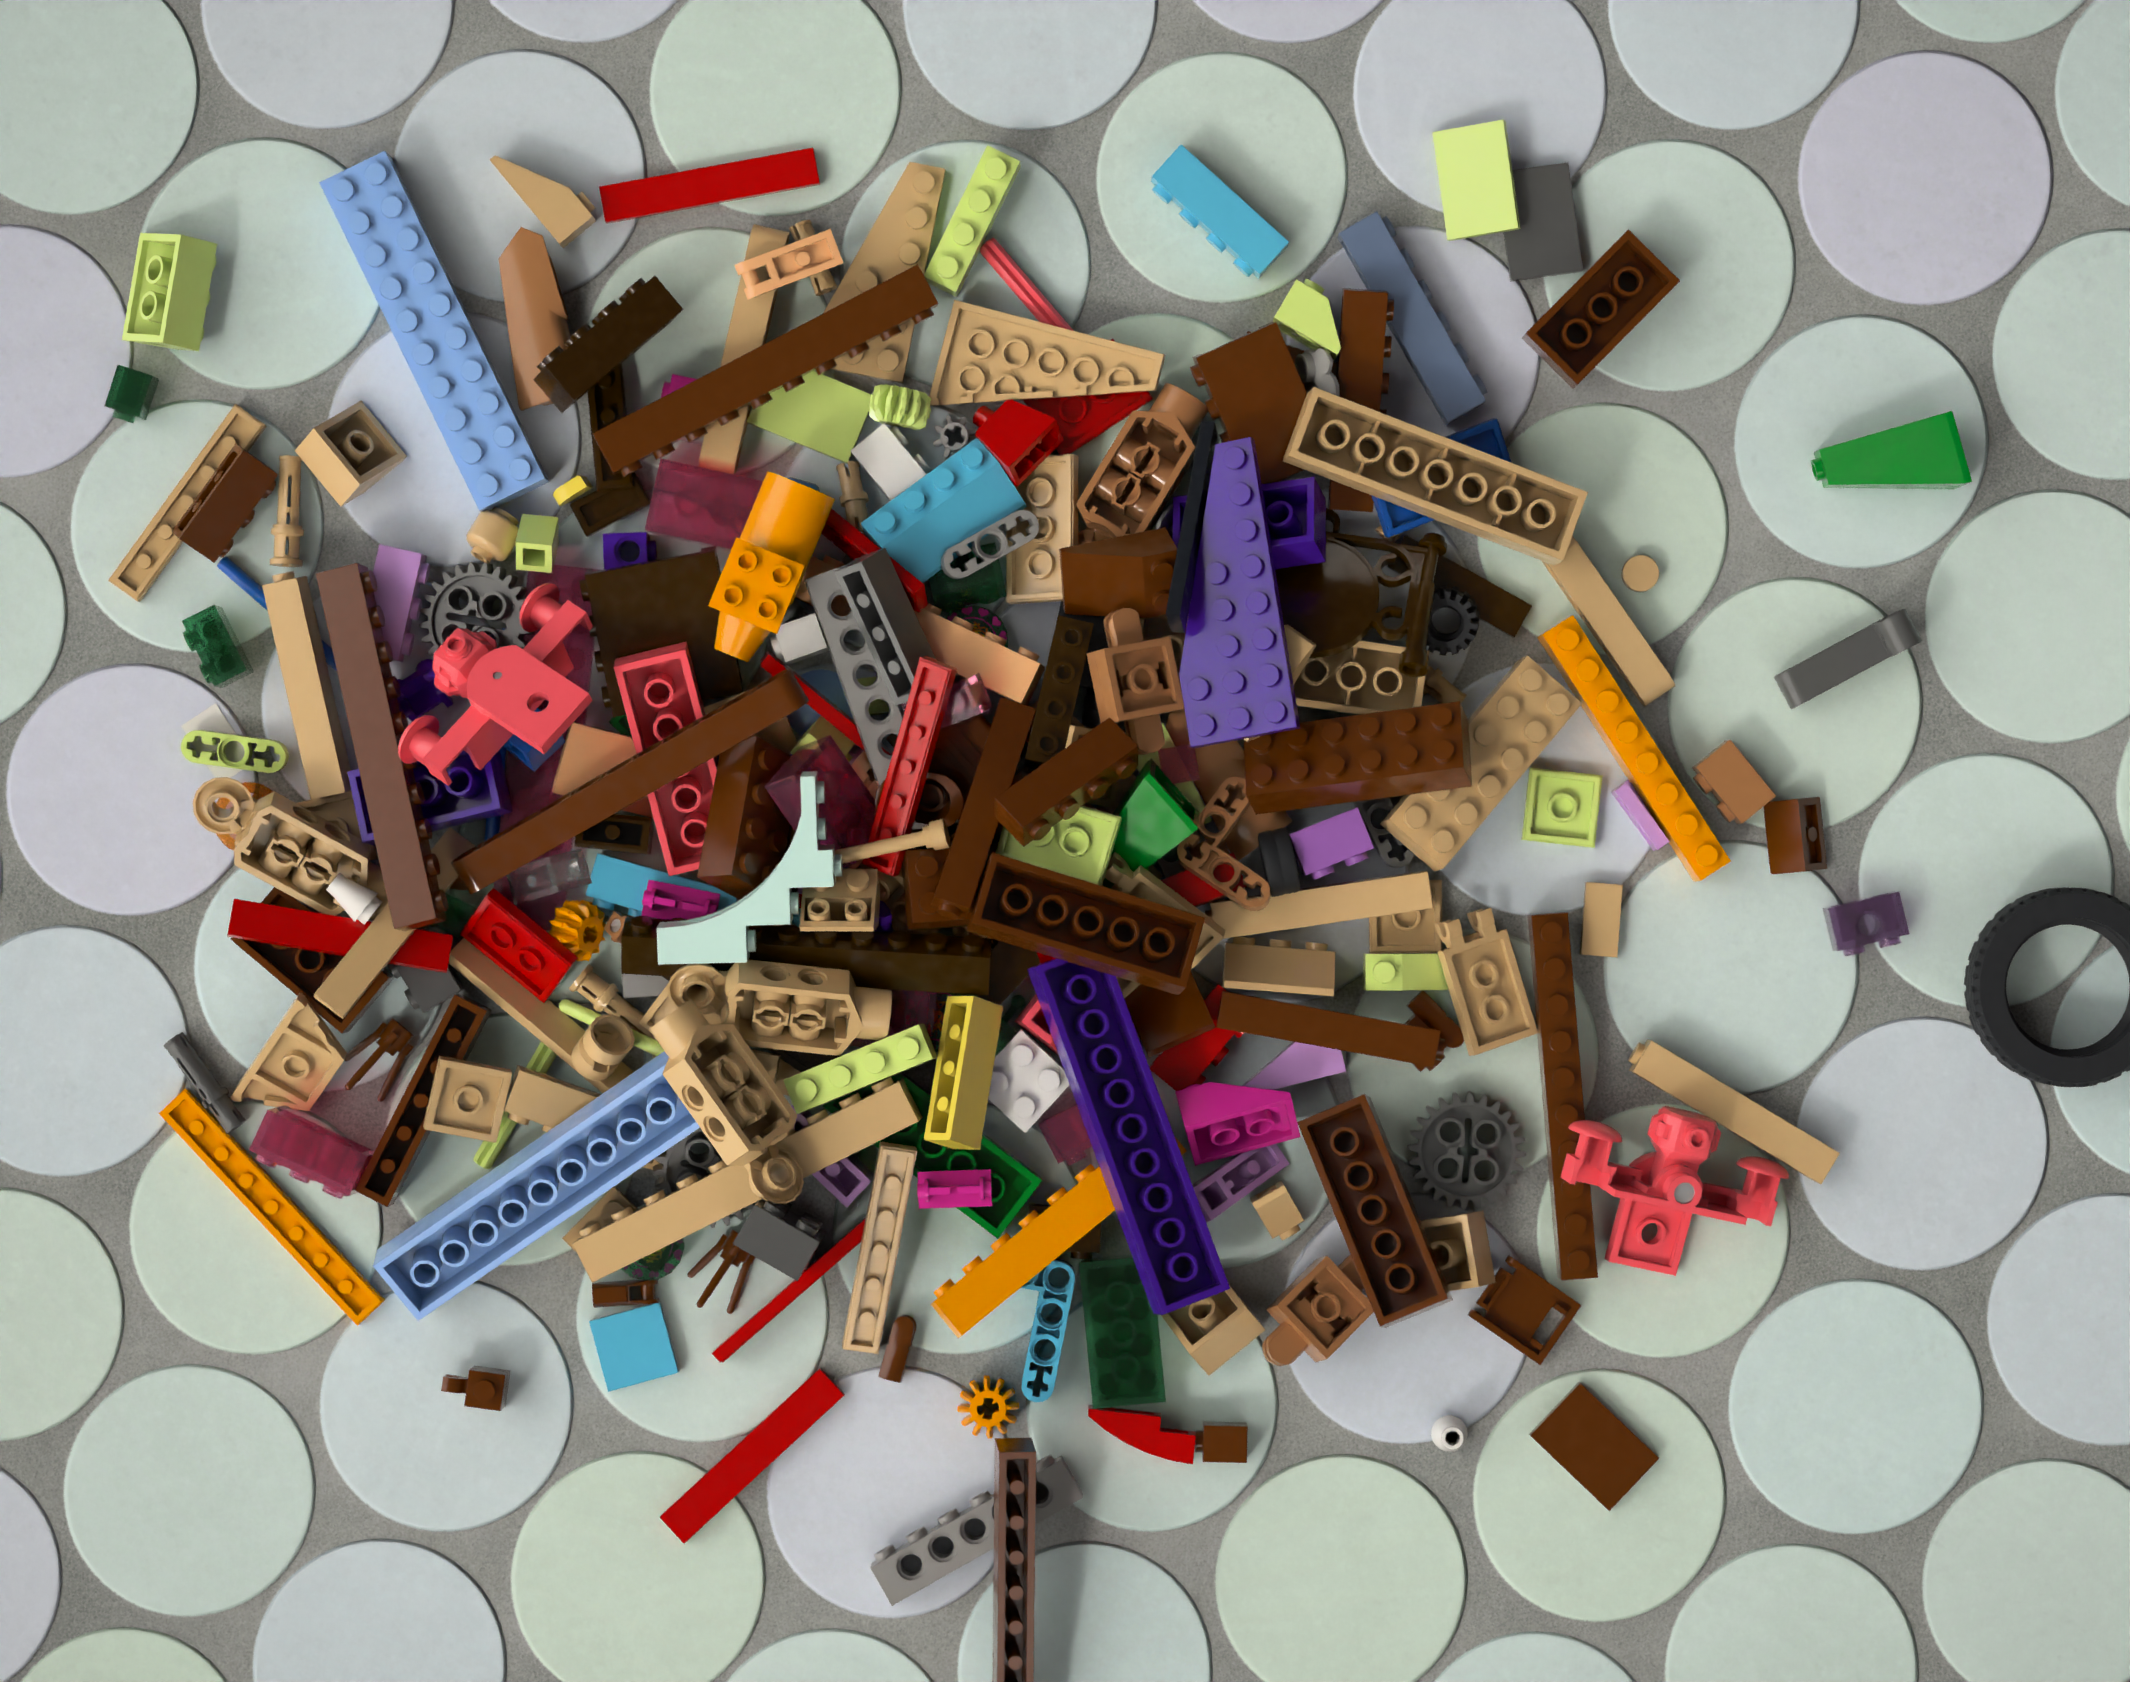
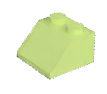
M1296 279L1274 316L1273 322L1277 323L1281 332L1308 348L1314 350L1318 348L1326 349L1333 361H1335L1341 350V345L1329 299L1322 294L1324 289L1315 282L1305 279L1302 283Z

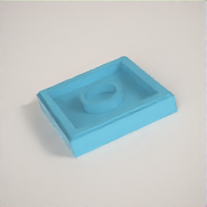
M661 1302L589 1321L608 1392L679 1373Z

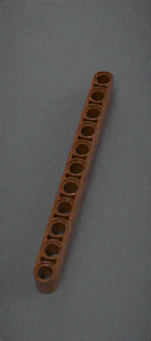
M791 669L783 670L455 858L451 865L468 892L473 894L804 706L809 699Z

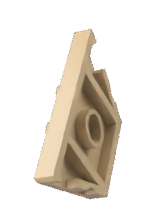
M302 993L298 994L233 1090L230 1097L231 1100L242 1102L243 1098L264 1100L263 1105L288 1106L291 1109L310 1111L343 1063L347 1052L305 995Z

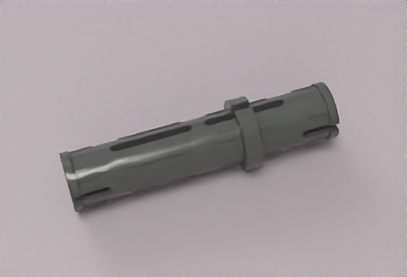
M183 1032L164 1044V1048L173 1057L189 1082L199 1093L203 1100L201 1103L203 1107L210 1109L226 1134H229L246 1122V1119L229 1098L228 1089L221 1087Z

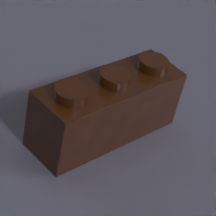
M235 444L172 532L181 541L215 563L218 557L222 558L230 551L234 543L232 538L239 528H245L251 522L255 515V510L253 509L260 499H265L272 493L276 486L275 479L278 474L238 444Z

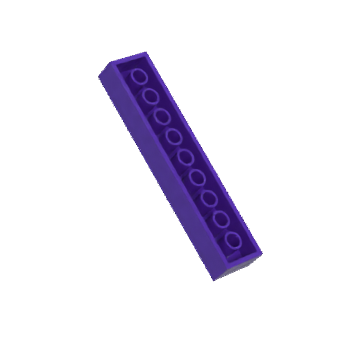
M1058 958L1028 968L1029 976L1153 1314L1164 1315L1230 1289L1116 976Z

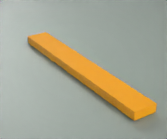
M188 1088L184 1089L159 1113L357 1326L385 1301L383 1296L230 1133L226 1134L219 1121L208 1109L203 1107L201 1102Z

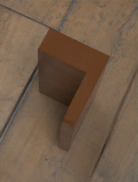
M1820 797L1772 801L1763 806L1771 874L1827 869Z

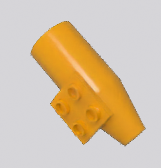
M767 471L740 538L736 537L708 605L720 611L714 649L749 662L770 632L778 634L787 609L794 601L834 504V498Z

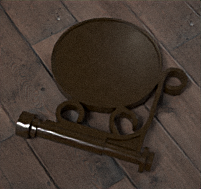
M1326 508V520L1331 521L1334 525L1333 532L1326 531V562L1275 569L1284 625L1288 624L1316 644L1309 658L1327 657L1341 653L1357 644L1371 627L1376 629L1382 638L1390 641L1399 640L1407 634L1406 648L1400 655L1398 669L1401 673L1410 677L1425 676L1428 673L1430 660L1427 655L1426 644L1436 587L1434 582L1438 557L1445 555L1447 552L1445 538L1438 533H1427L1419 541L1418 546L1397 544L1385 539L1339 533L1340 518L1338 514ZM1353 547L1390 552V554L1381 556L1375 567L1372 568L1367 559ZM1397 556L1405 562L1409 569L1394 577L1387 576L1382 571L1385 566L1396 564ZM1378 582L1388 588H1396L1410 582L1404 622L1400 628L1388 629L1382 623L1389 617L1402 618V608L1388 606L1378 612Z

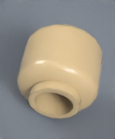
M496 507L492 511H482L466 535L467 542L473 548L471 554L484 563H490L491 560L500 562L506 560L515 547L519 529L517 527V519L508 512Z

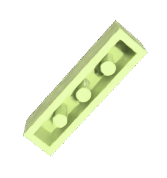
M987 145L924 273V277L929 284L955 297L958 296L1021 168L1019 160Z
M918 1024L786 1078L783 1081L796 1114H800L936 1059L937 1054L925 1024Z

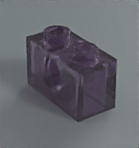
M1899 891L1823 908L1833 951L1843 950L1844 956L1865 952L1864 945L1878 942L1880 948L1901 943L1900 936L1909 934ZM1865 914L1872 916L1875 921V929L1869 935L1862 934L1858 928V922Z

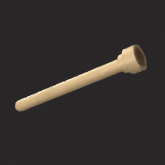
M945 819L930 821L929 826L922 827V831L835 850V854H842L843 864L925 845L927 849L934 848L936 851L950 848V836Z

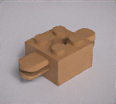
M1122 608L1109 613L1104 618L1108 648L1087 653V659L1100 722H1104L1109 717L1115 723L1124 722L1126 734L1138 745V755H1146L1160 750L1165 744L1160 714L1184 709V703L1170 636L1145 641L1138 612L1131 608Z
M1351 1255L1339 1266L1328 1256L1316 1259L1266 1309L1280 1324L1263 1343V1354L1267 1361L1276 1366L1288 1365L1293 1363L1304 1351L1315 1363L1326 1360L1374 1312L1370 1301L1362 1293L1365 1289Z

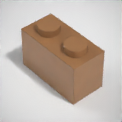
M1725 740L1692 767L1697 774L1693 777V780L1706 795L1710 791L1720 802L1716 805L1717 810L1729 823L1732 820L1737 824L1744 823L1776 797L1731 740Z

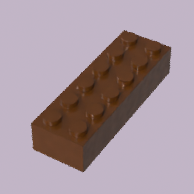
M1460 701L1301 722L1299 729L1262 735L1248 742L1244 740L1246 797L1256 815L1472 786L1469 722Z
M992 853L986 861L966 931L1179 995L1187 986L1205 918Z
M1363 1094L1298 1121L1297 1123L1379 1326L1387 1328L1453 1301L1371 1097Z

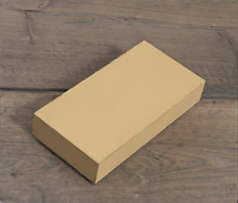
M1585 882L1580 955L1617 957L1623 885Z

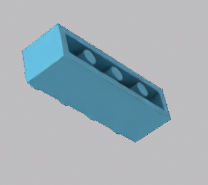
M1182 144L1153 174L1151 182L1155 186L1152 191L1166 204H1169L1172 200L1182 209L1179 213L1182 219L1193 228H1196L1198 225L1201 226L1209 234L1206 240L1219 252L1222 253L1226 249L1236 258L1233 264L1247 277L1254 274L1259 279L1288 247V240Z
M597 853L586 891V896L594 898L592 905L613 910L615 904L628 907L627 915L633 917L642 916V900L644 892L647 890L649 879L719 893L721 895L717 911L738 901L735 897L713 885L678 875L669 876L668 872Z

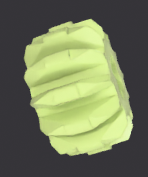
M880 384L874 387L873 395L870 396L869 416L874 421L881 422L882 424L920 430L926 427L927 419L930 418L931 398L925 392L896 385Z

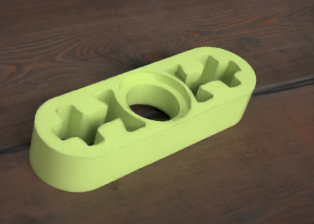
M195 730L187 733L181 742V751L184 757L190 762L274 773L283 769L289 758L285 745L280 741L208 730ZM198 736L202 737V743L217 745L215 738H220L221 741L217 747L218 760L213 759L214 751H203L200 753V757L196 756V750L190 748V743L197 741ZM231 741H238L244 747V757L238 762L230 761L226 757L225 748ZM251 743L257 744L254 751L266 752L269 751L270 746L274 747V753L280 755V760L273 762L272 767L268 766L267 759L256 757L253 758L254 765H250L249 761L253 754Z

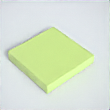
M1529 768L1521 840L1595 848L1603 775Z

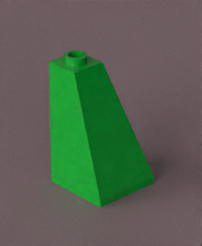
M1953 411L1819 449L1814 452L1815 459L1811 460L1816 481H1822L1823 488L1952 490L1972 482Z
M1152 758L1145 763L1113 815L1122 817L1112 854L1116 852L1120 855L1133 872L1140 865L1147 869L1199 828L1200 812ZM1104 878L1102 885L1111 888L1115 883Z

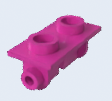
M649 879L647 890H645L642 900V916L669 920L673 918L688 920L705 916L717 911L721 894Z
M991 1169L917 1172L919 1209L992 1206Z

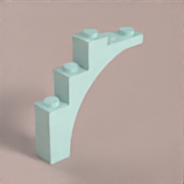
M818 771L802 772L800 776L801 817L790 847L771 874L749 894L722 910L688 920L660 922L657 926L658 965L746 963L749 960L750 952H756V931L749 930V926L791 925L793 914H799V892H792V888L834 887L836 877H842L843 873L842 854H835V844L820 845V840H826V818H819V803H825V782L818 781Z

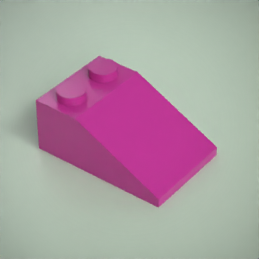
M1214 1082L1201 1085L1194 1084L1183 1090L1175 1091L1195 1166L1301 1137L1290 1092Z

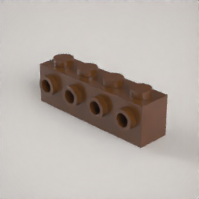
M1109 717L995 798V818L1023 847L1033 840L1042 839L1047 835L1051 827L1062 819H1070L1086 802L1091 799L1100 798L1110 785L1120 778L1126 779L1132 775L1138 766V745Z

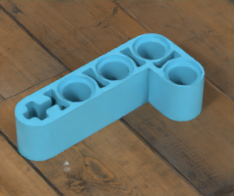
M1056 1258L1021 1287L1039 1291L1022 1377V1392L1028 1400L1033 1402L1047 1400L1052 1395L1055 1386L1075 1284L1073 1266L1062 1259ZM1056 1267L1064 1268L1069 1273V1281L1063 1286H1054L1048 1279L1049 1272ZM1055 1303L1061 1307L1063 1312L1061 1318L1056 1322L1046 1321L1041 1314L1042 1308L1045 1305ZM1048 1339L1054 1343L1056 1350L1052 1356L1042 1358L1036 1354L1034 1347L1039 1340ZM1031 1362L1039 1366H1053L1052 1371L1044 1368L1043 1383L1048 1384V1388H1041L1040 1393H1034L1033 1386L1027 1384L1028 1381L1035 1380L1037 1366L1030 1367Z

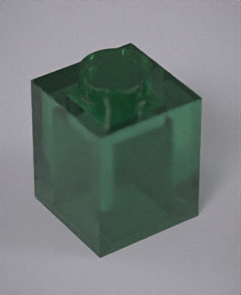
M117 365L104 406L114 410L112 416L114 418L134 424L135 418L146 421L159 379L152 375Z

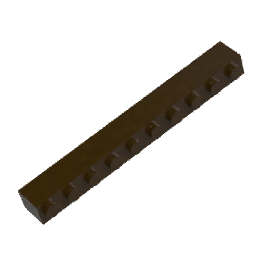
M648 916L625 917L621 936V974L671 977L680 967L687 965H658L657 926L659 923L687 919H652ZM792 924L782 926H749V930L756 931V952H750L749 960L849 970L856 987L989 995L992 938H982L977 935L965 937L945 936L941 933H930L928 935L909 934L905 931H800L798 926ZM734 963L707 964L713 966L718 971H728Z

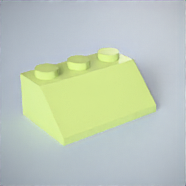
M140 233L122 340L176 350L199 351L200 342L204 336L203 324L206 307L210 301L211 277L216 265V243L181 234Z

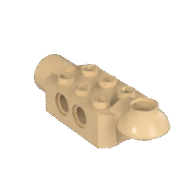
M228 777L213 778L204 782L196 791L193 799V812L199 824L208 831L219 835L236 834L234 842L235 866L323 914L336 916L345 911L337 900L326 891L339 873L378 893L376 897L382 903L369 918L371 921H374L387 905L388 899L381 867L370 862L371 845L362 843L360 838L275 791L257 800L251 796L243 784ZM222 797L227 798L233 803V807L228 809L220 808L215 800Z
M748 960L746 963H734L728 971H718L707 963L687 964L680 967L671 976L667 986L668 998L677 1009L692 999L703 1015L721 1010V1024H733L749 1047L840 1056L855 1038L879 1041L888 1036L892 991L856 987L849 970Z
M689 1000L649 1028L669 1057L663 1071V1076L725 1164L729 1166H744L749 1173L750 1188L757 1197L772 1204H787L796 1200L802 1192L804 1184L802 1169L797 1159L789 1151L776 1146V1143L787 1137L789 1131L794 1128L797 1118L796 1112L733 1024L710 1025L693 1000Z

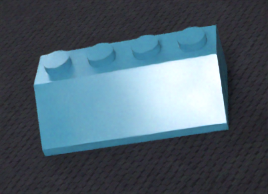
M976 438L861 522V526L869 540L880 549L886 548L888 555L920 582L924 583L942 570L941 557L947 549L1009 514L1023 510L1027 506L1000 463L981 441ZM985 534V535L981 538V540L984 539V538H985L986 536H988L989 534ZM968 543L967 546L971 548L972 543ZM955 552L952 554L954 560L959 557Z

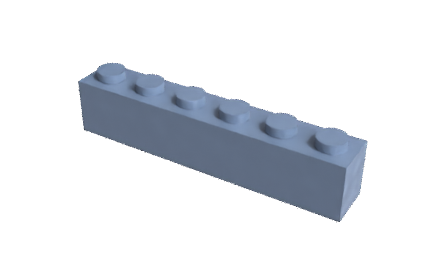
M1376 211L1341 231L1337 238L1367 290H1384L1388 292V299H1394L1393 321H1386L1446 426L1483 405L1486 401L1483 395L1487 393V390L1478 374L1472 376L1467 369L1465 363L1469 362V358L1459 342L1453 344L1447 334L1451 327L1441 311L1435 313L1429 300L1433 296L1423 279L1417 282L1411 269L1415 265L1411 256L1405 248L1399 250L1394 242L1393 237L1397 234L1387 216L1381 219Z

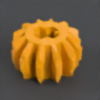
M565 900L562 908H555L556 917L554 920L549 921L552 924V928L548 933L578 957L576 961H589L592 953H599V944L605 940L603 937L604 927L606 926L603 922L605 913L589 901Z
M985 1375L983 1379L984 1388H980L978 1382L973 1379L969 1384L975 1394L965 1390L961 1391L960 1397L970 1402V1404L958 1405L957 1411L961 1413L970 1412L968 1416L963 1418L961 1423L963 1426H967L975 1421L976 1425L972 1431L973 1435L977 1436L980 1433L981 1427L984 1426L987 1427V1438H993V1426L995 1425L1000 1433H1007L1006 1425L1002 1421L1003 1419L1013 1424L1016 1422L1017 1417L1006 1410L1019 1409V1402L1006 1401L1015 1394V1389L1012 1387L1002 1393L1000 1390L1004 1385V1379L999 1378L994 1388L990 1387V1376ZM985 1398H992V1404L997 1402L999 1408L993 1409V1414L990 1416L984 1415L985 1410L983 1409L980 1412L978 1406L983 1405Z

